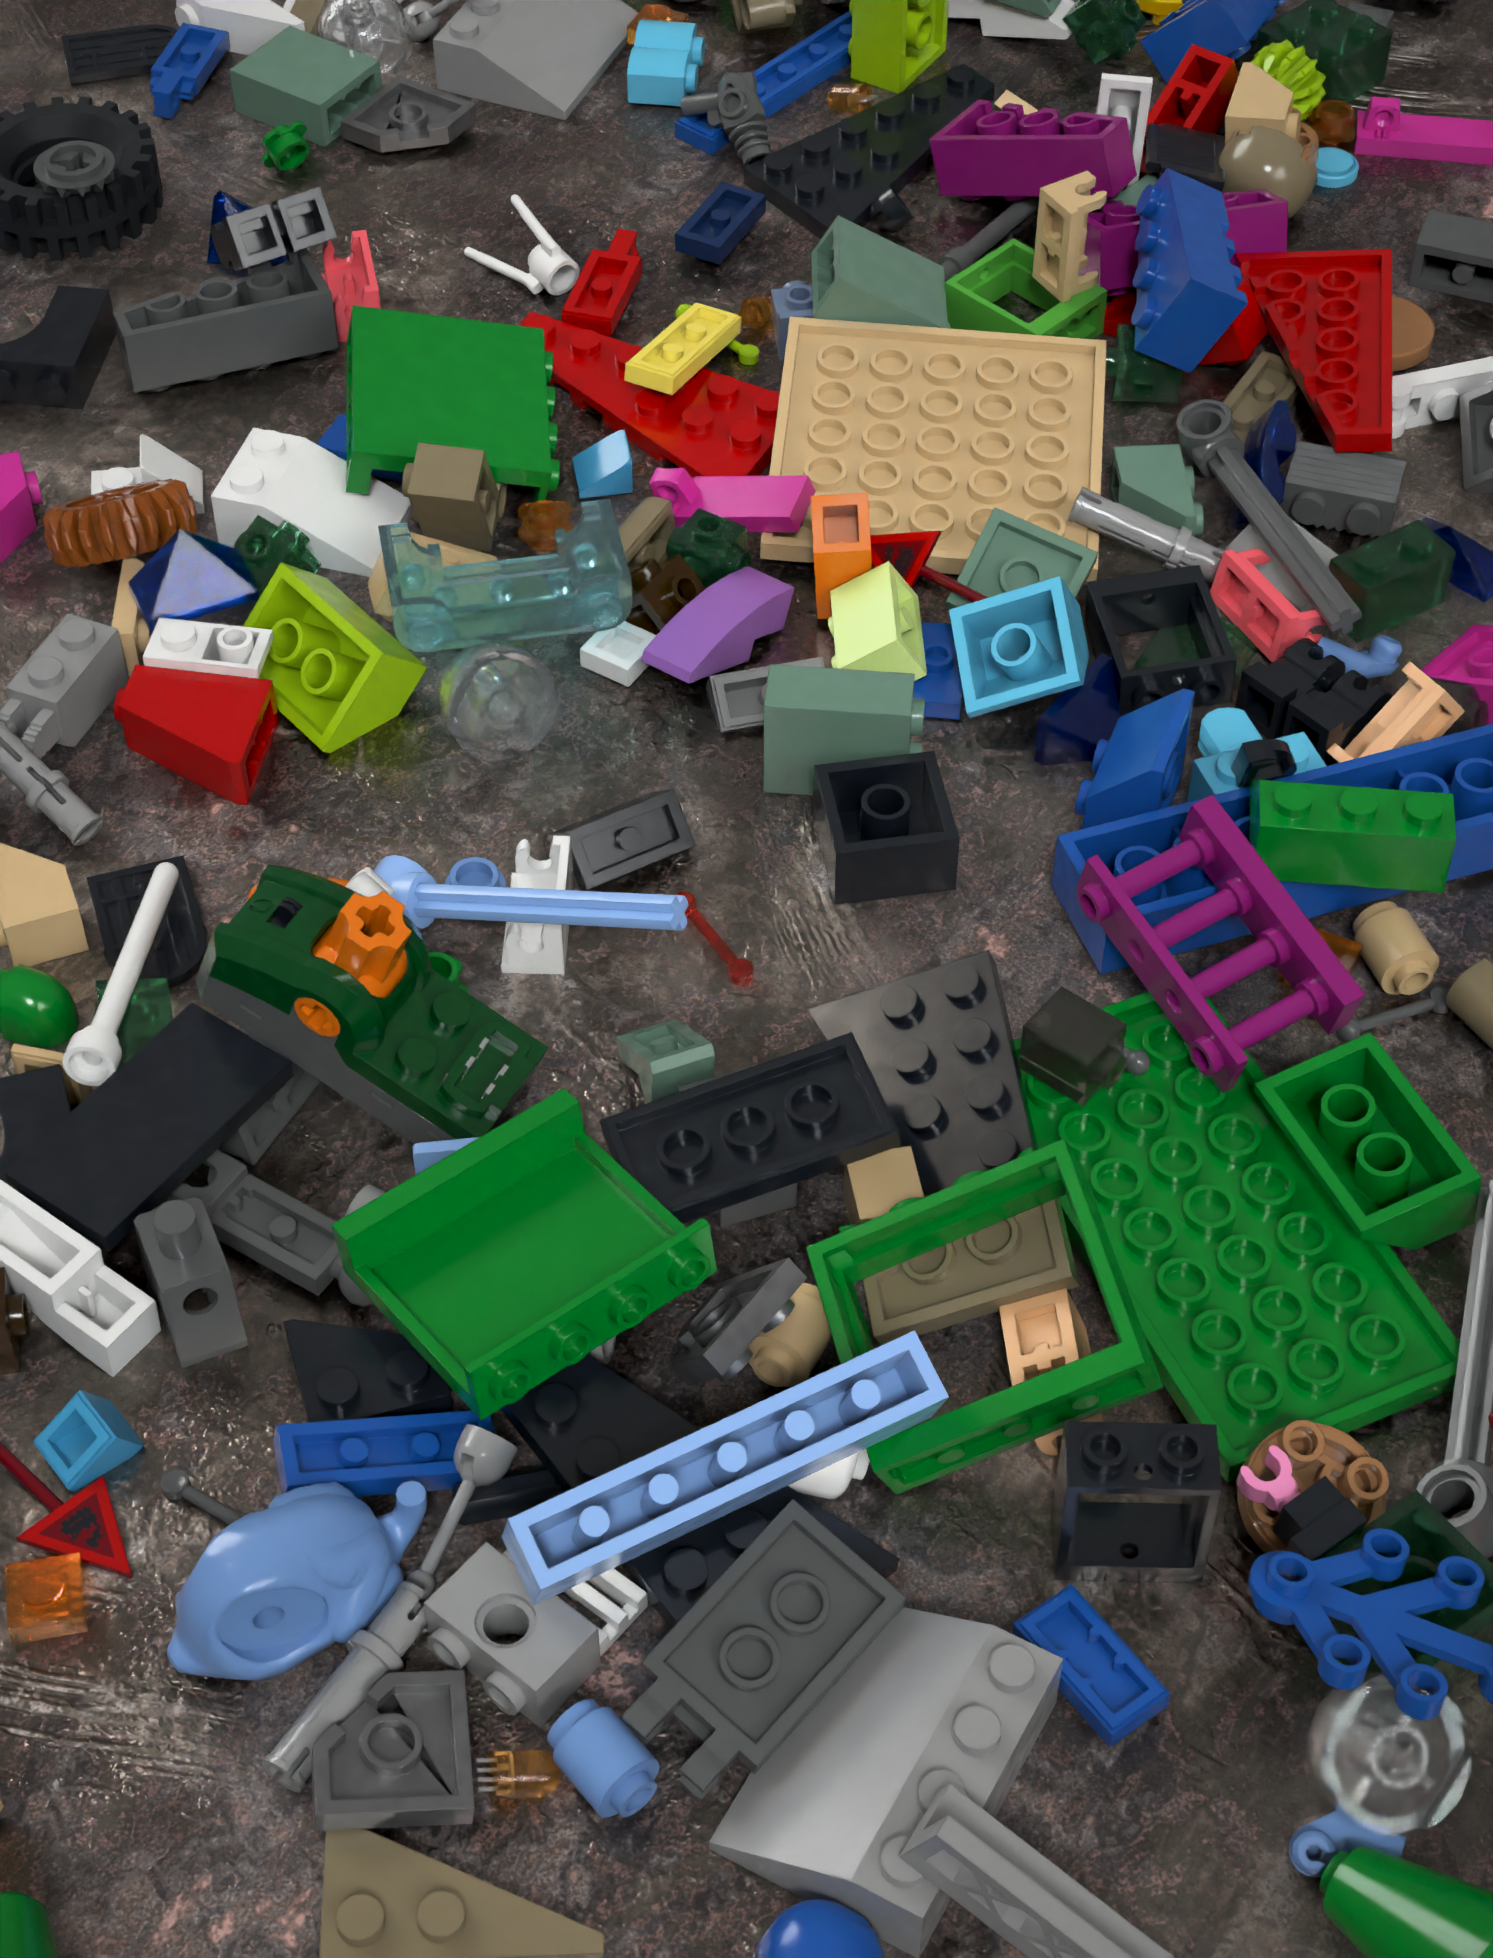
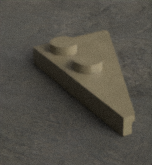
M367 1829L326 1830L319 1958H605L604 1933Z

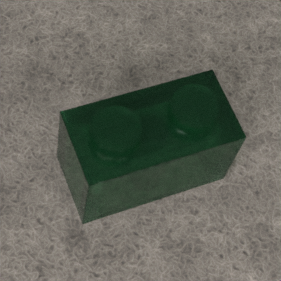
M1418 519L1330 559L1329 570L1362 612V618L1353 622V630L1346 634L1358 643L1444 603L1456 550Z

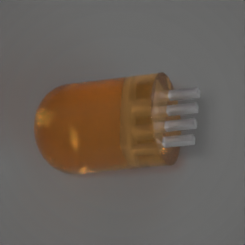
M839 83L829 89L827 103L831 108L859 113L870 108L873 100L878 98V95H872L871 88L867 84Z
M545 1750L491 1751L488 1758L475 1759L476 1763H486V1768L476 1769V1773H486V1777L477 1778V1782H486V1787H478V1792H488L491 1799L545 1797L556 1789L560 1780V1769L554 1763L553 1755Z

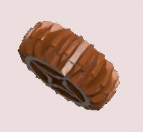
M177 479L155 480L105 490L57 505L55 508H51L42 519L45 533L43 534L47 548L51 550L56 564L67 567H83L90 564L98 565L104 562L118 561L123 558L156 551V549L172 546L176 542L184 541L197 530L195 518L197 511L193 497L189 495L185 482Z

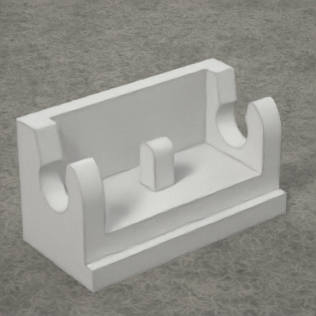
M553 835L550 846V859L544 861L533 859L530 856L528 840H521L516 848V873L511 875L510 887L573 890L571 836ZM506 922L501 962L502 973L565 975L569 925Z

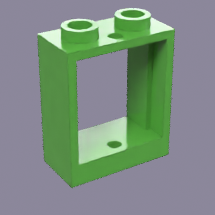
M1014 238L996 250L989 252L965 270L952 276L945 282L944 287L950 329L1095 339L1103 333L1108 290L1096 284L1091 289L1071 296L1070 301L1060 302L1032 277L1035 250ZM1012 291L1044 309L1046 312L1030 323H1026L993 303Z

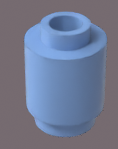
M585 1699L567 1709L552 1725L547 1736V1742L554 1749V1763L599 1816L606 1818L618 1813L621 1817L631 1816L643 1808L653 1797L657 1789V1784L654 1780L659 1771V1762L612 1708L600 1707L595 1700Z

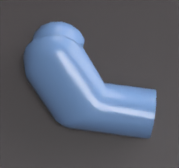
M1380 635L1372 639L1370 650L1356 651L1325 636L1318 642V645L1324 651L1323 658L1328 655H1334L1345 663V673L1356 670L1367 679L1391 675L1399 666L1396 660L1402 652L1401 643L1386 635Z
M1336 1810L1298 1829L1290 1840L1288 1852L1291 1862L1298 1871L1306 1876L1321 1877L1335 1855L1344 1850L1351 1853L1361 1845H1367L1401 1858L1407 1836L1349 1813Z

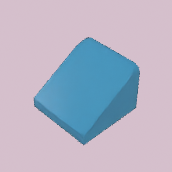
M625 429L610 434L572 457L579 499L633 493L632 459Z
M79 1390L33 1441L67 1489L73 1492L78 1491L130 1459L144 1446L142 1440L111 1401L83 1390Z

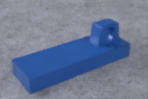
M473 1411L276 1425L273 1445L282 1493L298 1487L330 1482L339 1483L353 1492L356 1497L396 1494L397 1488L407 1481L419 1482L425 1487L426 1491L452 1489L454 1484L463 1481L456 1470L453 1455L456 1443L465 1425H475L495 1434L491 1415L481 1420Z

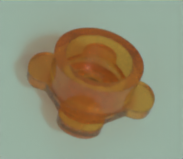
M1323 101L1316 106L1314 112L1308 117V120L1312 122L1311 127L1315 130L1321 142L1338 144L1341 142H1351L1356 139V130L1353 129V125L1356 123L1357 117L1352 106L1343 101Z
M550 500L522 504L518 508V517L523 520V525L518 529L520 539L525 541L531 548L540 551H551L560 548L573 535V526L568 523V518L572 515V506L564 501L554 502Z

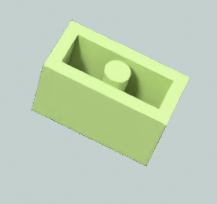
M889 561L830 591L832 616L828 618V626L835 645V656L831 658L832 668L915 674L914 681L927 675L918 595Z

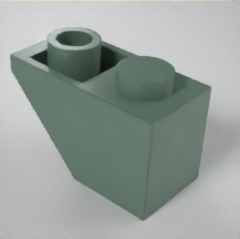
M1180 445L1114 447L1109 484L1111 501L1120 503L1178 530L1181 526L1191 529L1192 536L1202 535L1204 525L1203 507L1201 502H1193L1195 490L1194 471L1192 466L1184 465Z

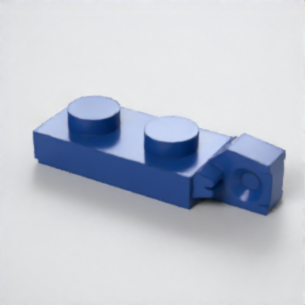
M182 23L151 68L149 87H151V95L154 96L155 109L153 116L172 119L180 111L182 99H194V96L199 93L228 50V31Z

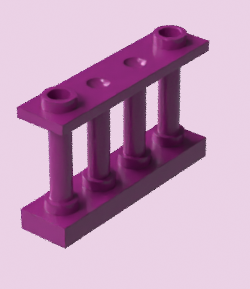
M1212 794L1191 806L1179 835L1182 843L1117 877L1112 875L1098 854L1086 860L1075 891L1085 916L1091 922L1100 924L1188 1044L1191 1059L1197 1069L1203 1075L1212 1077L1221 1091L1225 1093L1235 1087L1249 1060L1243 1052L1244 1050L1305 1016L1316 1018L1329 1035L1349 1024L1365 993ZM1193 865L1197 868H1202L1219 892L1153 927L1149 925L1130 899ZM1229 915L1240 918L1254 936L1256 942L1190 978L1167 949ZM1267 965L1278 968L1294 989V993L1226 1029L1205 999Z

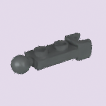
M220 1150L214 1151L204 1161V1164L209 1166L208 1186L193 1187L182 1182L168 1195L169 1201L185 1200L191 1197L201 1198L219 1241L317 1296L335 1278L339 1280L340 1290L350 1303L362 1307L375 1305L344 1272L331 1226L337 1221L257 1177L248 1174L245 1164Z

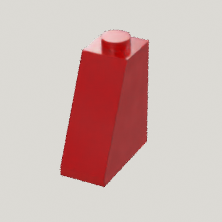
M135 665L126 687L118 689L114 702L115 720L122 723L127 748L235 804L249 805L279 725L272 680Z

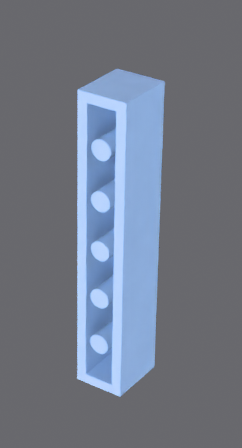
M914 1330L508 1518L502 1539L535 1606L931 1418L949 1396Z

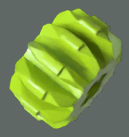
M1288 39L1276 44L1272 42L1269 46H1264L1254 55L1255 58L1250 63L1257 65L1293 92V108L1301 112V121H1304L1314 112L1313 109L1321 103V99L1326 94L1322 86L1326 76L1315 68L1318 59H1309L1306 56L1304 45L1295 49Z

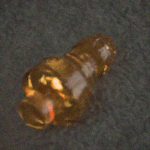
M771 293L763 297L754 295L742 302L741 311H739L738 316L742 317L741 323L743 325L760 328L769 322L771 318Z

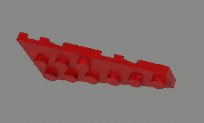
M1392 249L1235 253V266L1240 268L1242 278L1248 277L1266 327L1334 451L1366 454L1392 451Z
M532 311L518 324V326L543 328L545 351L553 352V369L549 384L557 383L569 391L570 401L583 410L591 406L600 412L603 416V423L615 432L625 429L627 440L657 461L669 460L678 467L685 468L691 478L695 476H760L771 463L780 392L771 391L735 379L734 377L702 368L673 395H669L624 381L625 364L643 349L638 345H632L599 334L593 330H587Z

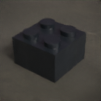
M934 751L814 765L813 820L834 905L956 890L960 838Z

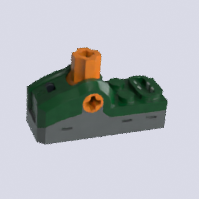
M269 864L262 872L254 894L229 924L220 922L214 929L196 977L200 1000L414 1144L481 1137L495 1129L529 1083L549 1047L431 969L432 963L422 934L414 923L403 914L405 905L384 891H381L378 895L367 897L315 874L292 867Z

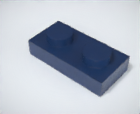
M721 182L675 233V251L697 257L702 261L720 265L766 212V195Z

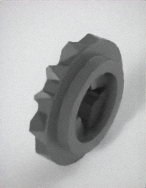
M74 140L59 143L41 153L33 166L36 183L42 185L45 193L53 194L58 192L61 198H67L71 194H79L83 198L86 192L103 191L104 184L115 180L114 170L116 169V162L113 153L105 146L94 142Z

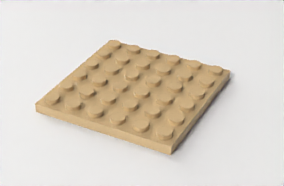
M790 317L769 476L808 475L816 490L814 496L868 493L870 535L940 530L942 533L925 564L939 573L960 575L994 507L1099 552V532L1068 521V517L1082 487L1088 488V490L1101 496L1107 340ZM811 503L798 532H762L760 559L814 563ZM1098 556L1097 561L1085 583L1086 585L1087 582L1096 581L1098 572Z

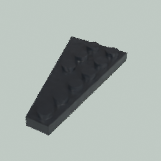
M965 64L952 67L938 76L916 84L900 94L880 101L862 112L845 118L824 130L809 135L788 147L745 166L744 184L755 192L765 194L768 202L820 239L838 215L864 227L871 220L870 208L873 200L888 186H891L898 194L927 166V157L932 153L929 139L978 99L991 101L992 103L994 101L995 84Z
M989 950L807 1009L826 1040L850 1032L853 1033L899 1129L901 1146L896 1148L911 1146L921 1187L926 1196L952 1186L959 1177L966 1173L978 1170L988 1171L1017 1159L1019 1154L1029 1147H1032L1034 1151L1038 1150L996 962ZM1070 1289V1290H1068V1292H1069V1294H1070V1296H1071V1298H1072L1071 1289Z
M586 1355L580 1362L565 1367L535 1386L518 1401L505 1405L500 1409L564 1492L700 1430L699 1427L589 1355ZM786 1486L621 1564V1566L635 1584L647 1592L649 1602L670 1629H672L792 1499L885 1579L897 1571L900 1559L791 1487Z

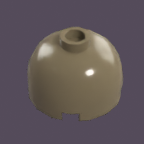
M1253 126L1249 134L1239 135L1240 129L1233 132L1219 156L1218 163L1225 171V184L1221 192L1265 189L1287 200L1288 219L1294 217L1309 198L1318 181V168L1314 160L1309 168L1307 162L1301 157L1305 148L1298 141L1281 131L1263 126Z

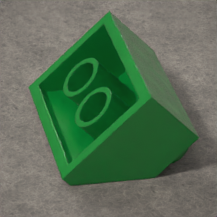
M1251 779L1250 844L1279 881L1443 893L1456 844L1454 797L1450 793Z
M1371 1032L1254 1083L1255 1094L1361 1240L1418 1250L1475 1223L1481 1175Z

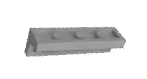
M951 1784L937 1792L899 1858L1029 1958H1175Z

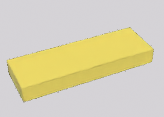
M694 303L625 364L624 381L673 395L740 334L742 317L704 304Z

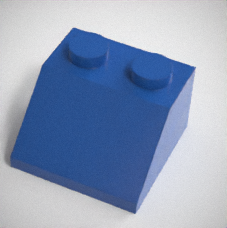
M1183 688L1119 717L1110 740H1099L1091 768V773L1096 775L1093 781L1083 779L1075 805V814L1084 816L1082 829L1172 805L1183 776L1195 691Z

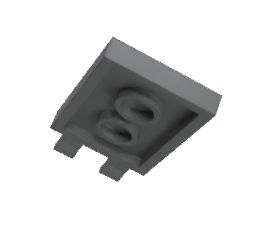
M792 1499L643 1659L640 1671L653 1684L623 1714L622 1720L645 1747L657 1737L672 1715L703 1743L680 1768L679 1772L682 1775L677 1780L685 1790L701 1803L720 1782L736 1759L740 1760L755 1774L901 1611L907 1597Z

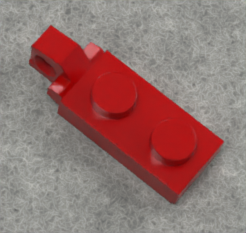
M618 229L607 251L592 249L562 309V322L612 337L642 274L643 258L639 257L636 246L638 232Z

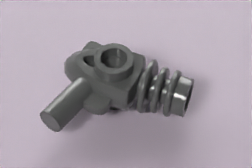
M750 71L742 74L737 72L726 73L721 78L716 92L682 97L681 110L683 115L687 117L707 113L709 124L714 128L722 126L726 135H729L728 139L734 144V148L738 151L737 156L743 161L744 167L771 154V143L767 140L768 134L766 133L768 126L766 122H763L766 119L765 110L757 94L756 77L753 72Z

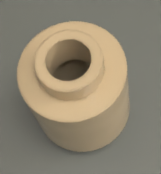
M1391 901L1378 902L1363 910L1353 924V931L1356 934L1354 944L1382 989L1391 995H1412L1425 989L1431 983L1438 969L1439 957L1410 912L1404 908H1399L1396 903Z
M802 1283L790 1297L795 1304L792 1312L767 1333L761 1331L748 1346L753 1352V1356L749 1361L753 1372L760 1380L771 1386L793 1387L806 1381L832 1338L818 1287Z

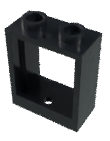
M1199 565L1087 582L1085 627L1117 718L1183 688L1195 691L1193 708L1232 702L1236 657ZM1152 594L1151 597L1147 599H1142L1143 596ZM1188 625L1200 659L1127 670L1115 635Z
M1064 1421L1051 1513L1054 1580L1202 1584L1222 1493L1216 1424ZM1135 1474H1151L1152 1477L1148 1480H1141ZM1081 1493L1183 1495L1181 1504L1080 1502ZM1126 1548L1132 1549L1137 1553V1556L1132 1559L1125 1558L1121 1554V1550Z

